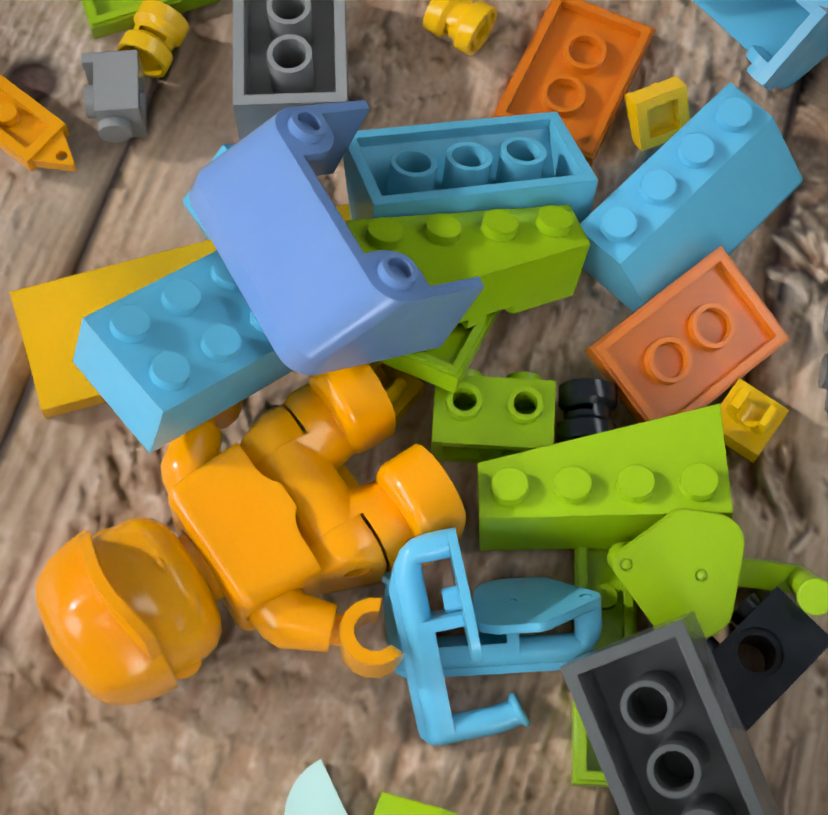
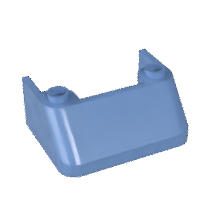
M365 100L282 109L203 167L198 173L189 193L190 203L277 356L287 367L304 375H319L441 347L485 287L479 277L430 286L414 261L408 256L389 250L364 253L317 176L333 174L370 110Z

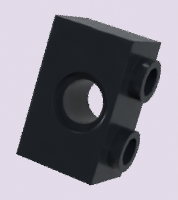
M778 586L763 601L753 592L733 612L730 622L736 628L721 644L713 636L706 639L745 732L758 721L828 648V634ZM748 644L760 650L765 660L763 672H752L742 665L738 657L739 645Z

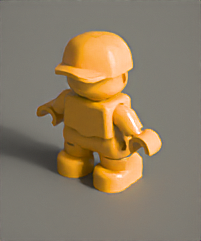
M368 363L319 375H310L309 383L290 393L281 406L271 408L263 414L249 429L240 444L236 442L223 452H221L223 434L221 429L228 427L239 417L243 409V401L238 402L171 441L160 468L162 481L168 493V502L174 525L180 536L176 537L166 525L154 518L137 516L124 520L114 527L103 529L96 533L93 538L90 530L86 532L84 529L48 560L36 581V604L50 639L49 643L61 663L93 697L110 706L135 705L157 698L178 688L175 678L185 679L195 674L201 667V660L206 658L217 647L222 634L221 613L216 603L220 599L240 628L248 631L256 629L264 639L280 649L328 653L330 645L339 646V652L344 664L353 673L365 678H381L393 673L400 665L404 652L395 646L389 645L385 649L371 651L362 647L355 637L356 631L361 626L378 622L382 598H366L355 602L343 615L337 613L338 605L317 598V596L382 584V575L385 572L392 571L400 549L410 539L421 534L455 527L460 544L466 524V512L462 500L444 468L422 445L415 444L385 462L378 469L376 480L359 486L355 478L345 467L344 463L352 455L364 453L395 434L396 418L391 401L379 378ZM296 420H299L305 430L298 426ZM434 561L422 563L421 566L423 568L425 566L430 565Z

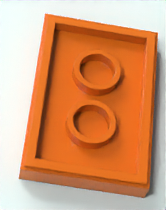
M551 0L491 118L557 111L586 161L592 167L624 101L625 94L628 92L653 40L655 28L584 0Z
M720 246L584 351L604 378L617 386L619 398L637 422L642 423L706 407L735 384L739 378L741 379L791 338L724 248Z

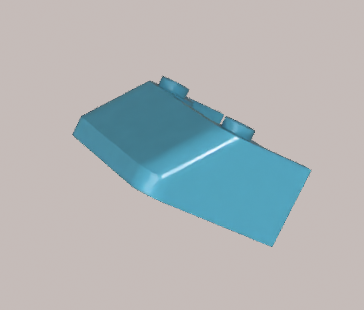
M693 0L747 50L745 55L752 63L747 68V72L759 84L770 91L773 88L788 89L828 56V0Z

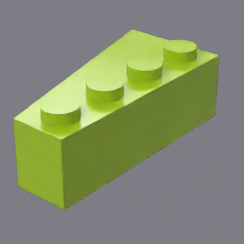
M570 205L347 220L346 222L364 253L380 250L402 253L414 261L430 286L479 277L485 287L459 321L465 328L485 323L487 314L505 309L509 313L514 314L572 296L590 247V242Z
M720 403L477 463L480 551L612 547V545L619 542H631L677 508L718 512L730 518L733 515Z

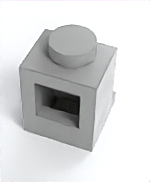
M138 51L81 53V63L89 85L84 86L85 111L88 119L96 118L98 136L104 141L113 143L124 142L133 137H147L146 78Z

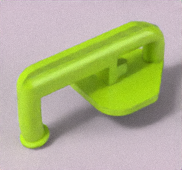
M677 508L631 542L616 543L608 551L607 561L609 566L653 626L694 611L705 637L713 636L722 631L729 623L734 610L738 586L773 591L778 586L784 593L796 594L797 602L805 613L813 616H821L828 613L827 580L819 578L808 568L800 564L743 557L745 541L742 530L734 520L722 513Z

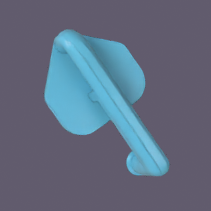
M455 527L424 533L410 539L397 555L392 568L388 589L401 651L404 652L403 662L420 737L429 744L442 746L499 734L520 725L529 727L531 725L530 719L514 692H510L508 699L498 704L455 714L451 713L435 633L463 627L473 664L483 663L479 633ZM450 558L455 586L441 589L445 609L431 611L421 564Z
M388 571L382 575V582L385 584L384 617L387 645H393L401 650L388 589L392 571ZM547 577L509 578L488 581L477 586L473 593V608L478 631L487 633L479 634L483 663L473 664L465 635L436 637L444 677L561 670L560 667L573 658L592 651L600 640L603 625L601 595L596 591ZM574 619L575 633L520 636V633L547 631ZM402 660L394 671L398 675L407 678Z

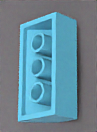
M731 82L728 83L580 223L590 242L582 268L634 312L716 248L722 246L726 253L730 255L803 182V178L774 118Z
M557 111L357 131L343 156L351 220L541 207L547 205H570L579 223H581L591 213L598 183L596 175Z

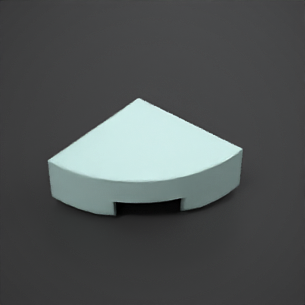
M321 759L310 765L295 781L287 798L284 815H347Z

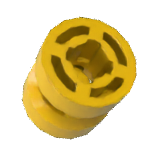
M144 0L133 17L134 29L124 33L116 50H137L144 74L149 77L160 78L165 76L173 61L171 53L173 48L181 46L190 28L184 16L176 9L157 0Z
M431 0L423 18V28L436 37L448 35L453 40V45L456 49L468 56H472L482 47L490 35L498 10L484 0Z

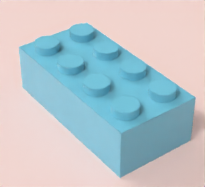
M217 250L83 317L73 358V363L150 454L294 371L287 367L277 356Z

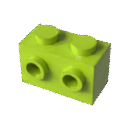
M469 368L455 393L435 385L431 454L437 461L479 463L554 444L556 380H542L540 375L532 372H514L508 374L507 377L483 376L480 371Z

